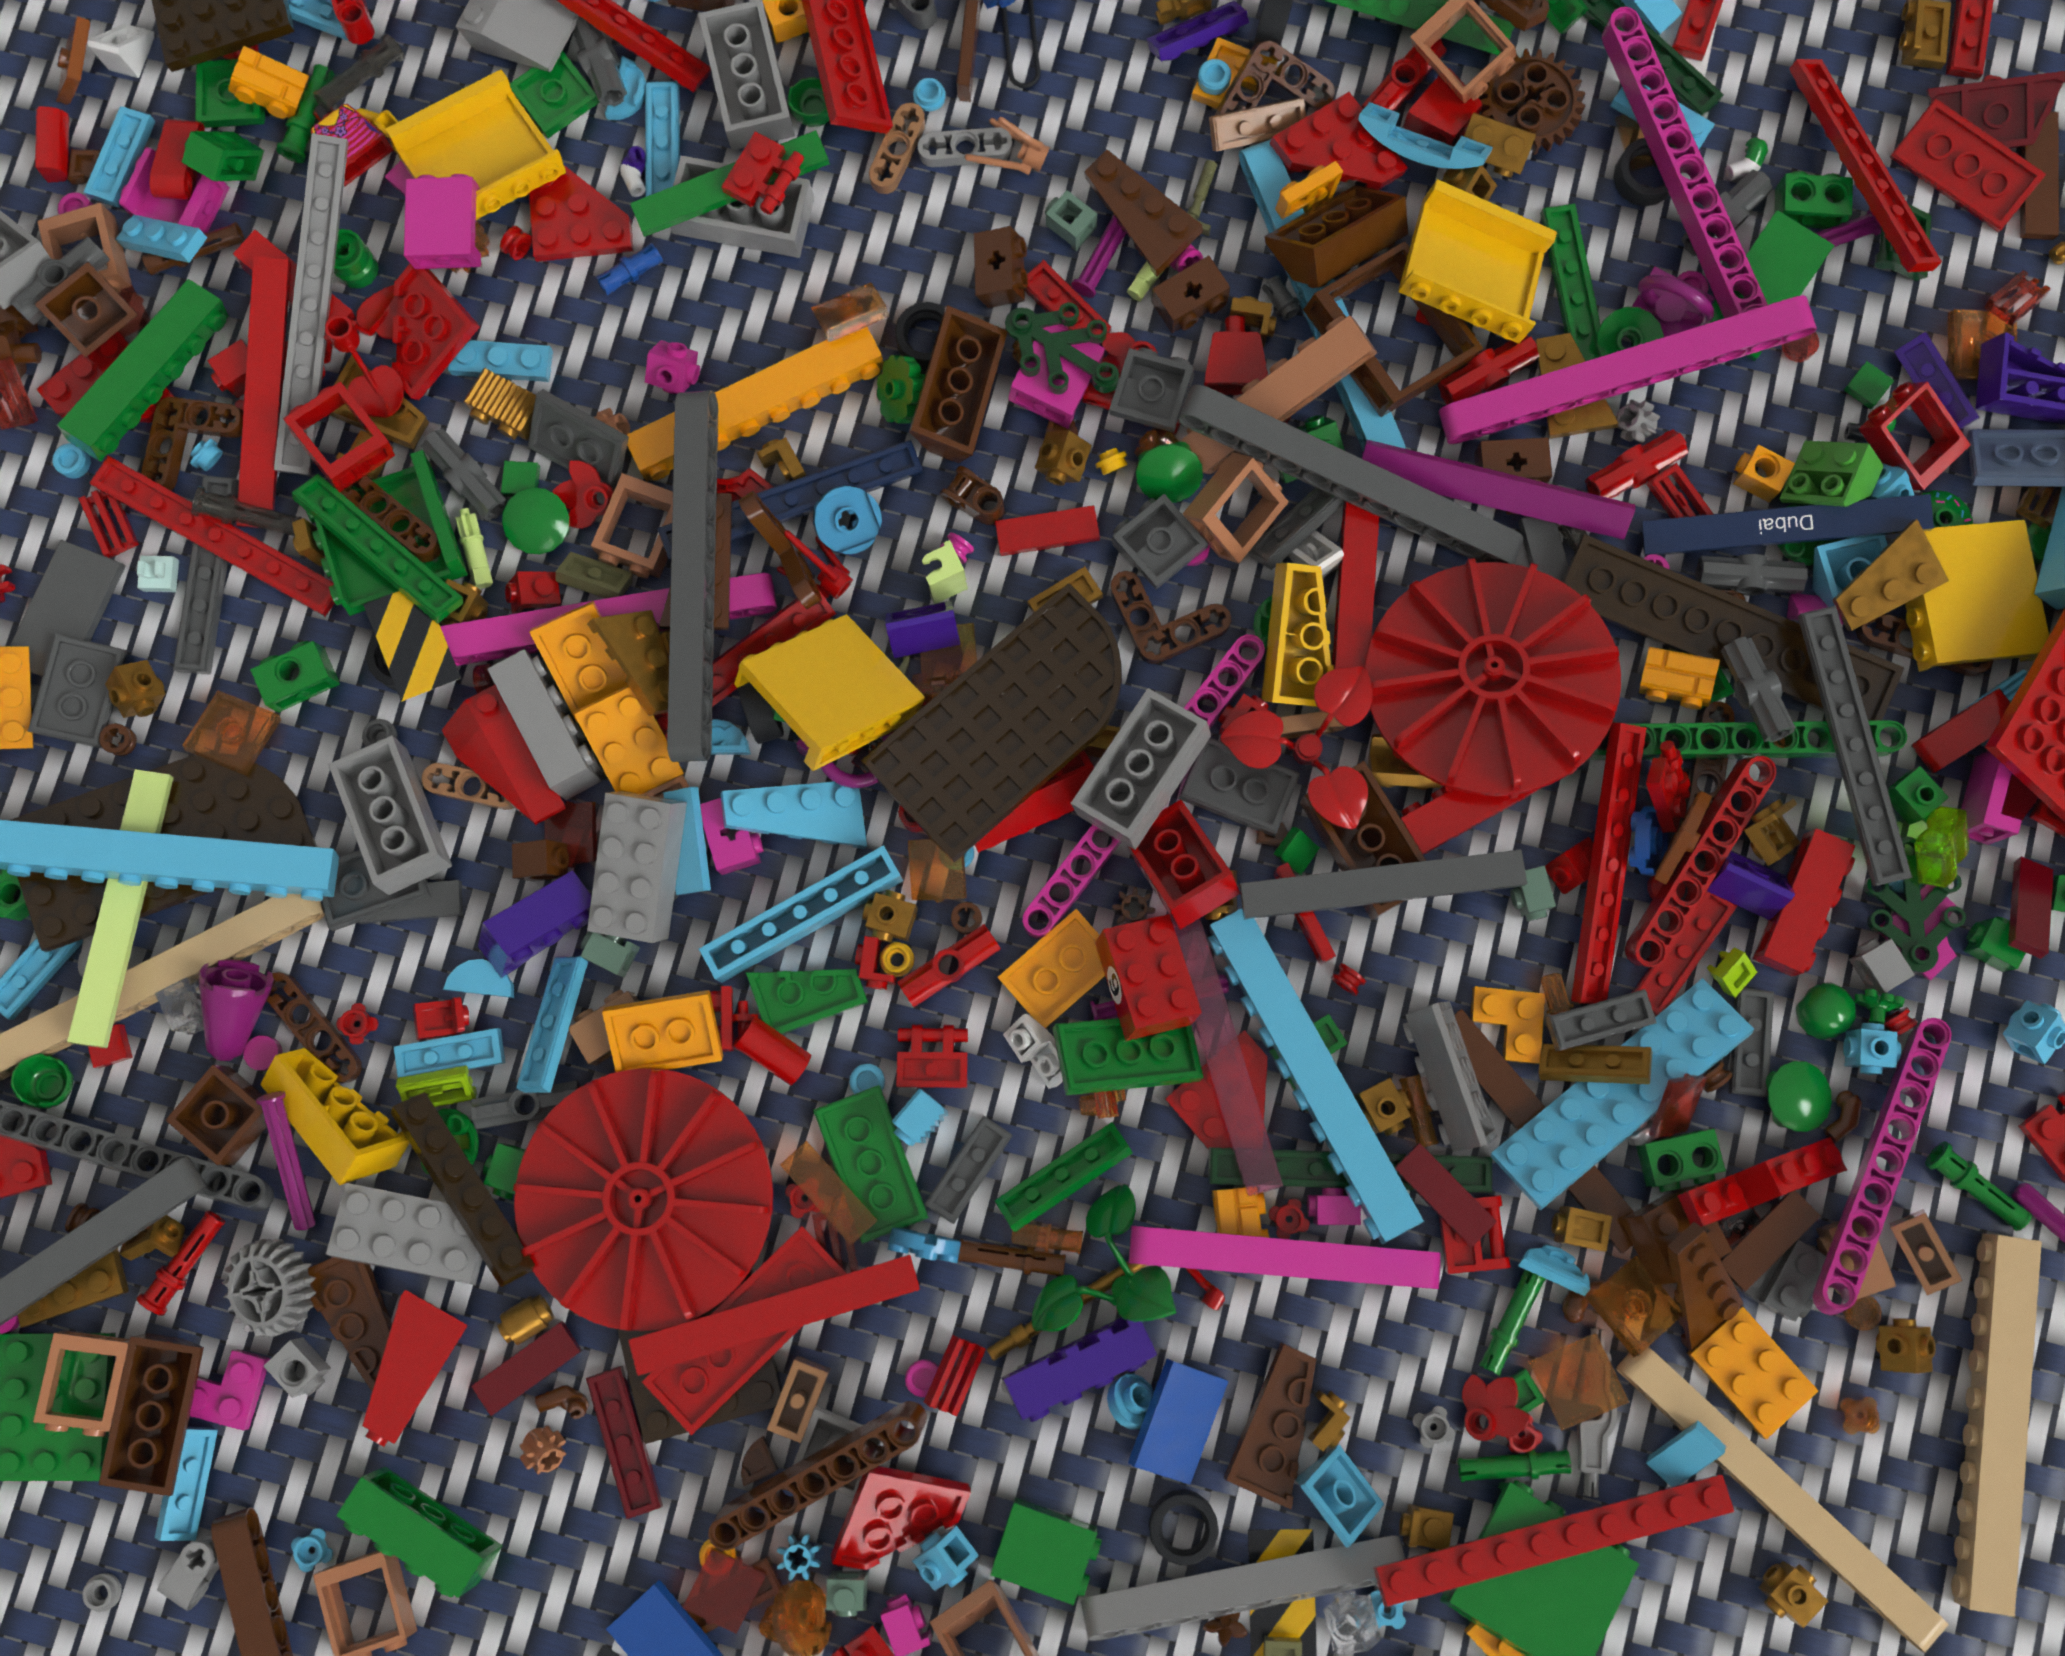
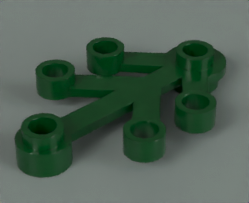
M1070 302L1062 304L1059 311L1035 314L1028 308H1016L1007 315L1005 328L1009 336L1019 342L1022 357L1020 369L1025 376H1036L1041 369L1040 358L1033 351V339L1044 346L1049 370L1048 387L1052 393L1063 394L1067 391L1069 385V378L1062 369L1060 357L1091 375L1092 385L1098 392L1110 393L1116 389L1119 382V371L1115 365L1108 362L1100 364L1071 346L1086 342L1095 344L1103 342L1107 336V326L1103 321L1092 320L1088 323L1087 328L1052 334L1043 329L1044 327L1063 324L1064 326L1075 325L1079 320V309L1074 303ZM1067 311L1073 312L1075 315L1073 317L1068 318L1065 317L1063 314ZM1024 320L1028 323L1026 325L1021 326L1018 325L1016 322ZM1093 329H1100L1102 333L1095 335L1091 331ZM1027 362H1034L1036 366L1027 368L1025 364ZM1109 372L1112 375L1110 377L1104 378L1100 375V373ZM1056 379H1061L1064 381V384L1057 386L1052 382Z
M1906 836L1901 838L1903 846L1904 844L1910 845L1914 853L1912 856L1906 855L1912 878L1903 880L1905 901L1889 889V883L1881 885V891L1876 892L1871 888V879L1868 878L1864 882L1863 887L1868 896L1879 899L1908 923L1909 936L1892 924V915L1883 909L1876 910L1869 915L1867 923L1870 929L1875 932H1881L1888 939L1892 938L1896 946L1901 949V954L1912 971L1921 973L1931 970L1937 964L1939 957L1937 946L1952 929L1960 927L1965 923L1966 914L1957 906L1943 910L1940 915V922L1925 936L1924 921L1948 894H1952L1960 889L1962 880L1957 873L1952 871L1941 874L1936 880V886L1921 901L1917 861L1921 858L1923 849L1917 839ZM1945 877L1953 880L1954 887L1952 889L1944 885ZM1949 912H1954L1958 916L1956 924L1948 920ZM1876 915L1884 917L1886 922L1884 927H1880L1875 923ZM1917 948L1925 951V960H1919L1916 957L1915 951Z

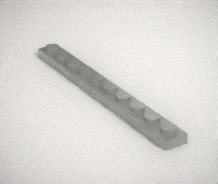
M314 133L311 135L274 464L275 471L311 476L313 460L291 434L283 418L289 415L290 411L296 406L305 405L317 397L321 391L326 340L324 339L326 335L325 324L329 320L349 144L347 139ZM317 422L304 430L314 445Z

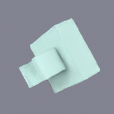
M140 556V561H138L137 588L143 592H176L179 560L174 556Z

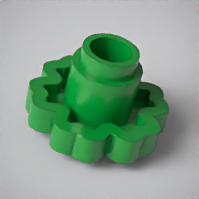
M891 355L888 360L884 361L882 366L883 374L879 375L877 379L876 395L881 401L880 412L887 422L910 424L914 416L925 374H921V366L914 357Z

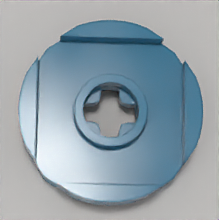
M843 485L830 489L816 502L813 515L814 530L819 540L831 550L844 554H856L870 547L875 541V537L881 527L882 516L876 500L867 492L857 487ZM846 510L848 514H855L856 519L852 521L853 527L850 529L838 523V520L842 518L841 513Z
M893 1227L888 1250L907 1254L910 1252L914 1253L916 1257L936 1261L938 1259L957 1263L961 1242L939 1235Z

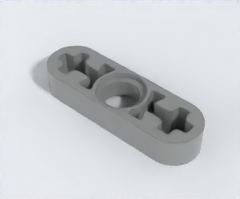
M1000 127L930 132L924 134L918 142L919 158L928 167L980 164L965 160L966 154H961L956 150L957 145L962 141H970L974 144L973 151L969 153L971 155L1007 160L1013 150L1010 133ZM981 140L984 143V152H980L979 141ZM995 140H1001L1000 150H995ZM946 143H950L951 154H947ZM930 145H936L935 155H930Z

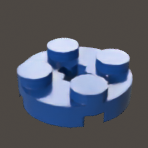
M1644 806L1641 811H1634L1631 817V829L1635 832V846L1630 848L1629 864L1631 867H1638L1640 874L1645 876L1655 875L1659 862H1661L1670 843V832H1662L1654 806Z

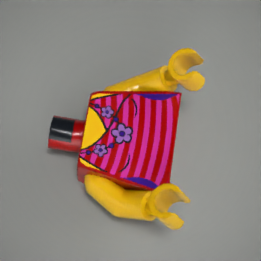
M327 102L321 103L315 108L313 114L319 122L311 128V133L343 138L349 142L344 187L393 151V148L385 138V136L389 138L385 128L399 121L389 110H384L380 113L364 108L355 110L349 104H343L334 110Z

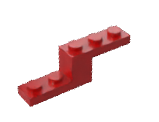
M1829 1137L1677 1196L1690 1224L1696 1222L1700 1227H1703L1844 1172L1847 1168L1842 1160L1840 1151L1836 1148L1832 1138Z

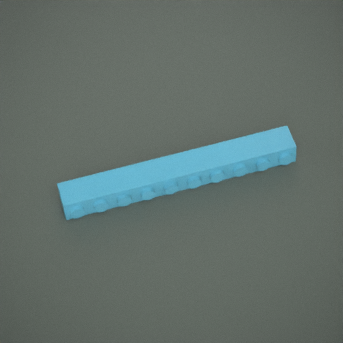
M0 820V869L7 870L8 874L14 876L29 877L31 872L44 873V876L57 880H66L68 875L81 876L82 880L93 883H103L105 878L118 879V883L129 886H140L141 881L155 882V886L165 889H177L178 884L192 885L193 890L201 892H214V888L217 887L228 888V892L237 895H250L251 890L265 891L264 895L273 898H286L287 893L300 894L302 899L309 901H322L323 896L334 897L340 857L331 848Z
M1241 908L1210 924L1211 936L1207 937L1211 949L1216 956L1222 954L1228 966L1224 967V971L1232 986L1239 985L1244 994V997L1240 998L1243 1007L1249 1017L1255 1015L1262 1026L1257 1030L1263 1043L1267 1048L1273 1046L1279 1057L1275 1060V1064L1284 1079L1290 1077L1296 1090L1292 1094L1301 1111L1305 1109L1309 1111L1313 1122L1309 1124L1319 1143L1325 1140L1331 1151L1327 1158L1337 1175L1343 1173L1349 1186L1345 1188V1191L1354 1207L1360 1205L1367 1216L1363 1223L1373 1240L1379 1238L1380 1242L1384 1244L1423 1223V1218L1255 919L1244 920L1243 909Z

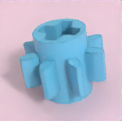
M808 1533L802 1538V1541L798 1542L793 1534L788 1536L790 1547H779L777 1549L779 1554L784 1555L783 1562L777 1566V1569L786 1567L790 1571V1581L798 1573H802L803 1578L808 1580L810 1578L808 1567L816 1568L822 1564L819 1560L814 1559L815 1553L821 1548V1545L812 1547L808 1543L810 1539V1534ZM799 1548H802L804 1550L803 1557L808 1559V1562L804 1561L797 1566L794 1564L796 1558L791 1553H795Z

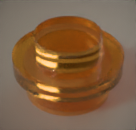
M1870 1295L1857 1299L1853 1306L1843 1311L1847 1323L1851 1327L1862 1331L1875 1328L1880 1322L1882 1315L1879 1303Z

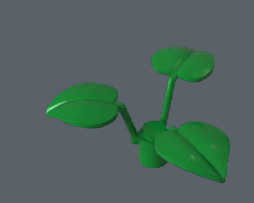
M1127 1185L1116 1186L1100 1196L1092 1204L1086 1216V1228L1089 1234L1095 1238L1105 1236L1106 1243L1124 1271L1125 1276H1120L1114 1281L1112 1295L1086 1286L1078 1287L1077 1280L1073 1275H1062L1051 1280L1039 1293L1032 1312V1327L1034 1331L1055 1332L1070 1326L1078 1318L1082 1310V1294H1088L1110 1302L1113 1306H1116L1119 1315L1128 1321H1151L1176 1314L1171 1283L1167 1273L1161 1267L1148 1266L1134 1274L1113 1241V1234L1120 1235L1128 1231L1135 1218V1197Z

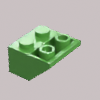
M1804 441L1780 496V500L1783 503L1847 507L1872 495L1884 465L1869 443Z

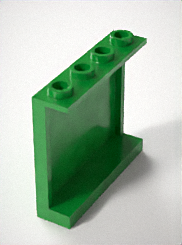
M423 450L411 453L413 467L372 481L436 533L441 553L433 561L422 563L444 582L447 579L455 580L467 576L468 574L433 468ZM354 486L350 488V490L357 491L362 498L365 495L361 487L357 488ZM384 501L374 503L370 507V512L379 513L383 511L387 503ZM306 511L311 523H316L317 530L312 532L319 550H324L325 557L321 559V563L327 577H332L334 585L329 586V590L337 606L342 604L349 616L365 611L364 604L399 591ZM400 520L394 524L392 530L395 532L404 531L408 528L410 522ZM417 535L414 538L419 547L424 546L427 548L430 543L426 544L421 541Z
M1514 1480L1513 1483H1499L1497 1488L1502 1490L1478 1539L1562 1517L1566 1511L1549 1500L1543 1503L1532 1496L1534 1490L1520 1481ZM1615 1544L1444 1591L1440 1602L1524 1656H1595L1639 1563L1628 1557L1630 1554L1628 1549L1620 1544Z

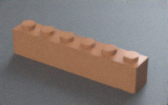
M1349 315L1346 318L1339 316L1326 326L1327 332L1318 339L1311 337L1297 348L1299 353L1289 360L1283 358L1272 365L1269 369L1271 374L1261 381L1257 378L1241 389L1243 394L1235 400L1284 422L1376 355L1377 351L1352 316ZM1189 428L1186 430L1188 435L1181 439L1182 442L1189 444L1191 451L1199 458L1202 463L1203 473L1209 475L1217 471L1232 452L1241 453Z

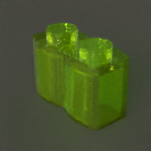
M1939 806L1929 815L1927 830L1922 832L1915 842L1919 883L1945 888L1956 878L1958 873L1957 864L1967 856L1970 848L1966 810Z

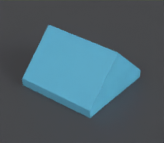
M1885 535L1849 538L1814 548L1812 590L1828 607L1835 606L1832 600L1881 554L1880 552L1888 545Z
M1340 1445L1335 1446L1295 1478L1346 1548L1353 1544L1384 1505Z

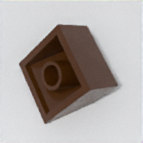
M88 261L34 303L85 357L138 316L131 305Z

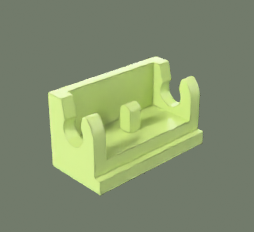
M950 540L944 542L943 547L924 556L922 559L923 565L930 564L933 560H938L942 563V567L930 572L926 577L931 593L930 597L934 604L968 589L964 568Z

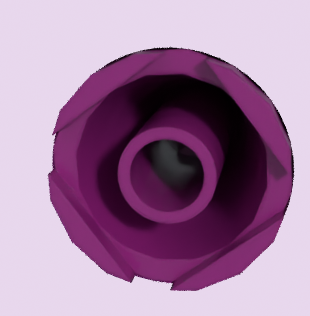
M218 960L217 967L208 968L209 963L203 965L199 970L198 976L206 1051L213 1058L220 1061H231L235 1057L242 1055L271 992L274 978L269 971L267 976L259 972L260 966L251 962Z

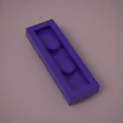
M1233 0L1147 38L1149 50L1161 62L1164 60H1174L1184 51L1206 46L1210 40L1216 37L1237 32L1239 27L1249 23L1247 10Z
M1927 332L1894 351L1913 383L1927 381L1960 430L1980 418Z

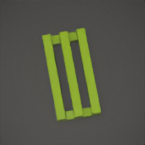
M467 1065L397 1078L396 1088L402 1102L425 1092L429 1094L427 1096L434 1107L470 1101L471 1099H476L477 1095L476 1087L472 1086V1077L468 1076L469 1070ZM461 1087H463V1089H457V1090H452V1091L443 1092V1091H445V1090H451V1089H456V1088H461Z

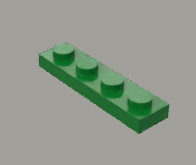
M1111 1122L994 1201L1009 1226L1016 1232L1133 1152L1113 1122Z

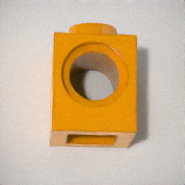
M762 0L768 25L776 44L809 32L802 0ZM788 12H795L792 15H785Z
M1758 444L1750 454L1744 452L1734 468L1738 475L1733 484L1770 502L1782 490L1795 463ZM1755 467L1763 469L1766 477L1759 476L1755 471Z

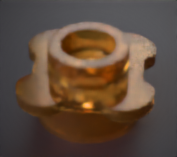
M1868 1396L1862 1400L1844 1398L1841 1401L1840 1408L1844 1411L1845 1422L1842 1427L1846 1433L1855 1435L1858 1431L1874 1434L1879 1430L1877 1402L1873 1398ZM1859 1412L1863 1414L1862 1419L1857 1418Z

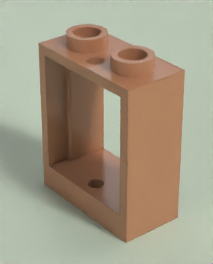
M1449 0L1410 36L1413 47L1464 104L1470 98L1473 100L1479 98L1489 86L1487 83L1496 74L1502 76L1515 63V46L1474 0ZM1467 14L1501 53L1468 84L1463 86L1430 47Z
M97 203L37 221L43 247L51 259L60 260L63 257L61 245L85 239L87 236L92 237L100 234L103 251L110 261L106 263L108 269L98 272L118 293L121 290L132 288L123 247L115 240L119 235L116 217L103 204Z
M1234 452L1231 453L1183 512V515L1220 558L1239 564L1289 502L1280 492L1282 490L1281 485L1264 472V464L1251 456ZM1245 477H1247L1262 495V499L1232 535L1218 519L1216 513Z
M622 473L591 547L599 556L598 560L614 567H617L618 563L630 567V572L641 578L648 579L649 575L660 578L668 557L659 535L649 558L610 545L609 541L628 497L667 511L668 514L662 526L671 524L673 491Z
M67 1330L55 1332L51 1342L33 1422L45 1424V1430L55 1432H67L68 1427L82 1428L83 1435L104 1437L106 1432H110L130 1339ZM65 1350L116 1356L103 1418L52 1412Z
M377 1550L327 1567L313 1574L334 1656H372L371 1651L384 1647L385 1652H390L407 1645L406 1639L418 1631L399 1559L395 1555L387 1556ZM382 1568L397 1628L354 1642L339 1582Z
M991 1579L930 1621L947 1656H965L955 1637L998 1607L1024 1655L1039 1656L1004 1591Z

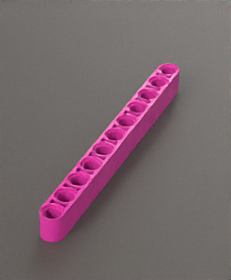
M1619 7L1612 13L1603 30V45L1724 318H1728L1768 305L1640 16L1630 7ZM1617 27L1624 29L1625 32L1620 31L1619 29H1617ZM1629 56H1634L1638 61L1631 59ZM1642 85H1647L1651 90L1645 89ZM1655 114H1660L1664 120L1659 119ZM1668 143L1674 144L1678 149L1671 148ZM1680 172L1688 174L1691 179L1685 178ZM1694 201L1702 204L1704 209L1697 207ZM1707 231L1713 232L1717 239L1710 237ZM1720 261L1728 263L1731 269L1722 266ZM1733 290L1740 292L1744 299L1738 298L1733 293Z
M1804 295L1796 296L1456 401L1442 407L1438 413L1447 443L1458 444L1789 343L1814 333L1817 327L1807 297Z
M757 573L730 578V620L768 614L777 610L771 574ZM670 588L594 600L602 617L652 610L659 632L667 630L660 629L659 624ZM591 601L440 627L456 666L507 658L523 649L529 654L537 653L539 650L529 633L531 628Z
M1246 634L1237 639L1184 709L1207 721L1209 729H1211L1225 708L1232 702L1259 667L1265 649L1262 640L1252 634ZM1244 647H1250L1256 652L1257 657L1252 660H1246L1241 657L1239 650ZM1229 673L1235 677L1236 683L1233 686H1224L1219 682L1218 677L1221 674ZM1204 699L1210 700L1215 704L1216 709L1211 713H1204L1198 708V702ZM1092 825L1025 910L1023 926L1026 933L1033 938L1042 939L1056 927L1122 843L1121 841L1110 835L1112 842L1108 847H1097L1092 839L1094 835L1104 831ZM1084 859L1090 863L1091 869L1087 874L1077 875L1071 869L1072 863L1075 860ZM1063 886L1069 890L1070 896L1064 902H1055L1050 897L1051 890L1054 887ZM1042 913L1046 915L1048 924L1044 929L1035 930L1030 927L1029 919L1033 914Z

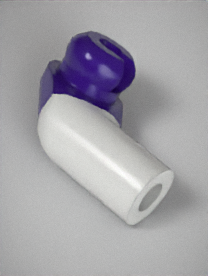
M633 146L628 149L627 155L620 167L621 176L633 197L643 195L646 190L640 178L646 166V156L643 148L639 146Z

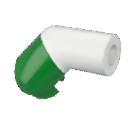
M1754 137L1746 142L1745 146L1748 148L1745 149L1746 155L1744 160L1729 164L1725 168L1729 181L1745 177L1752 169L1755 171L1760 170L1768 153V146L1764 140Z

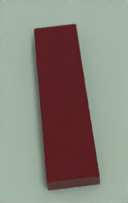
M623 1365L587 1377L586 1381L626 1520L663 1507Z

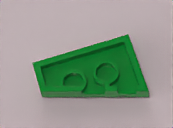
M857 969L746 972L762 1021L781 1034L869 1003Z

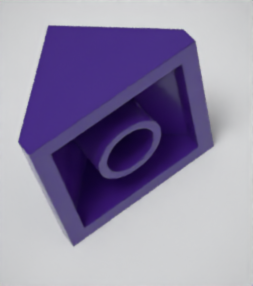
M952 600L886 613L885 625L894 658L961 645Z
M1732 850L1707 889V892L1767 920L1772 919L1795 895L1786 875Z

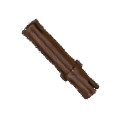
M234 222L231 225L204 233L207 236L204 243L218 238L222 240L201 247L192 260L238 243H243L245 237L238 223ZM152 254L142 255L143 263L151 275L175 266L180 268L188 266V263L167 259Z
M960 1239L961 1246L958 1262L1024 1271V1275L1031 1276L1032 1272L1054 1276L1064 1275L1066 1254L1035 1251V1247L1028 1246L1027 1249Z

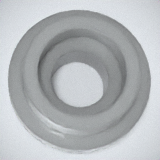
M109 1573L93 1576L84 1587L83 1601L85 1605L97 1612L113 1608L120 1600L122 1593L119 1580ZM102 1585L107 1588V1598L100 1594Z

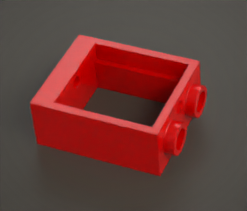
M341 381L334 386L322 389L317 397L305 405L296 406L290 411L289 415L283 418L294 438L339 492L395 456L389 441ZM345 404L371 438L330 464L304 430Z
M1927 381L1912 384L1906 382L1893 390L1891 393L1893 397L1885 404L1878 406L1868 414L1869 419L1859 430L1883 464L1903 468L1910 477L1909 481L1913 491L1924 490L1971 444ZM1909 405L1935 441L1913 464L1886 428Z

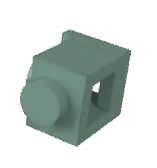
M1068 190L1060 198H1053L1046 207V226L1068 242L1074 251H1077L1097 229V213ZM1067 220H1071V221H1073V222H1072L1071 224H1069V223H1067L1066 221H1067Z
M1541 866L1525 870L1527 885L1513 887L1514 889L1510 890L1512 904L1516 910H1520L1521 917H1526L1527 922L1548 917L1546 911L1556 907L1546 868Z
M588 931L581 943L583 951L580 957L625 978L640 947L629 941L626 942L625 946H622L625 939L605 934L602 936Z
M832 1571L827 1578L826 1610H835V1615L842 1617L856 1616L857 1611H866L868 1572Z

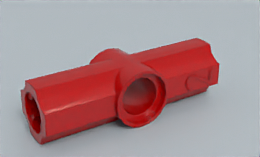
M1439 39L1430 47L1440 60L1446 55L1447 49L1442 44V40ZM1412 47L1403 59H1399L1394 63L1390 74L1362 104V109L1370 102L1396 112L1404 101L1414 96L1419 84L1433 68ZM1406 77L1410 82L1402 83L1397 78Z
M1526 335L1519 344L1509 341L1496 350L1489 348L1481 352L1466 367L1439 382L1438 388L1443 401L1448 405L1476 396L1483 391L1485 393L1499 388L1509 380L1511 375L1538 360L1540 355L1537 344L1531 336Z
M1672 429L1643 446L1638 444L1618 456L1612 464L1586 478L1587 492L1602 497L1614 498L1630 487L1636 489L1655 477L1660 470L1682 459L1689 453L1686 440L1681 433Z
M983 924L949 948L939 951L934 958L897 983L915 1008L950 983L960 980L965 973L1000 951L1001 948L985 924ZM947 957L956 958L959 962L957 971L951 975H945L940 971V963Z

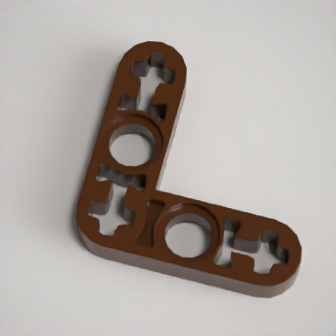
M1260 41L1250 50L1219 104L1215 115L1224 114L1226 110L1233 111L1238 102L1232 100L1233 96L1247 103L1246 107L1239 105L1236 111L1256 107L1271 81L1294 97L1304 98L1305 104L1312 108H1322L1331 103L1335 95V88L1328 78L1273 41ZM1270 49L1269 56L1276 62L1282 61L1283 57L1285 60L1278 67L1272 63H1264L1262 65L1263 58L1259 55L1260 51ZM1292 64L1300 71L1299 80L1293 85L1288 84L1284 77L1286 68ZM1248 76L1252 77L1256 82V91L1250 97L1245 96L1241 91V83ZM1306 83L1314 87L1322 85L1321 92L1324 94L1323 99L1317 98L1314 100L1315 93L1312 90L1303 88L1302 92H1300V89Z
M176 397L162 399L155 409L141 474L155 481L156 476L163 474L162 479L156 480V483L172 491L177 483L188 433L238 438L242 436L243 410L227 403ZM203 410H207V421L202 425H197L196 418L198 414ZM177 411L176 415H172L170 417L171 413H175ZM220 417L232 420L235 417V421L227 425L220 421ZM166 428H169L171 430L174 428L173 432H171L169 430H166ZM167 438H171L172 446L170 450L162 454L160 451L162 442Z
M754 491L739 499V505L746 517L779 555L791 588L801 604L806 609H809L820 602L822 597L806 558L785 537L784 531L786 529Z
M1122 571L1117 573L1111 581L1110 591L1139 656L1148 664L1164 662L1224 635L1230 627L1231 614L1229 610L1222 604L1216 603L1161 625L1136 574L1131 571ZM1124 580L1127 585L1134 584L1131 587V595L1135 602L1126 608L1123 606L1129 603L1126 593L1124 591H1117L1120 588V582ZM1137 609H1142L1148 613L1150 619L1147 624L1136 626L1130 620L1131 613ZM1211 613H1214L1216 617L1223 616L1224 619L1221 621V627L1217 628L1215 624L1205 626L1203 630L1205 635L1201 636L1199 625L1195 621L1196 619H1199L1200 625L1210 620ZM1189 626L1192 628L1194 638L1186 643L1179 641L1175 636V631L1178 627ZM1164 633H1169V639L1174 649H1170L1169 643L1160 647L1158 655H1155L1153 651L1146 652L1148 641L1153 640L1155 644H1159L1166 640Z

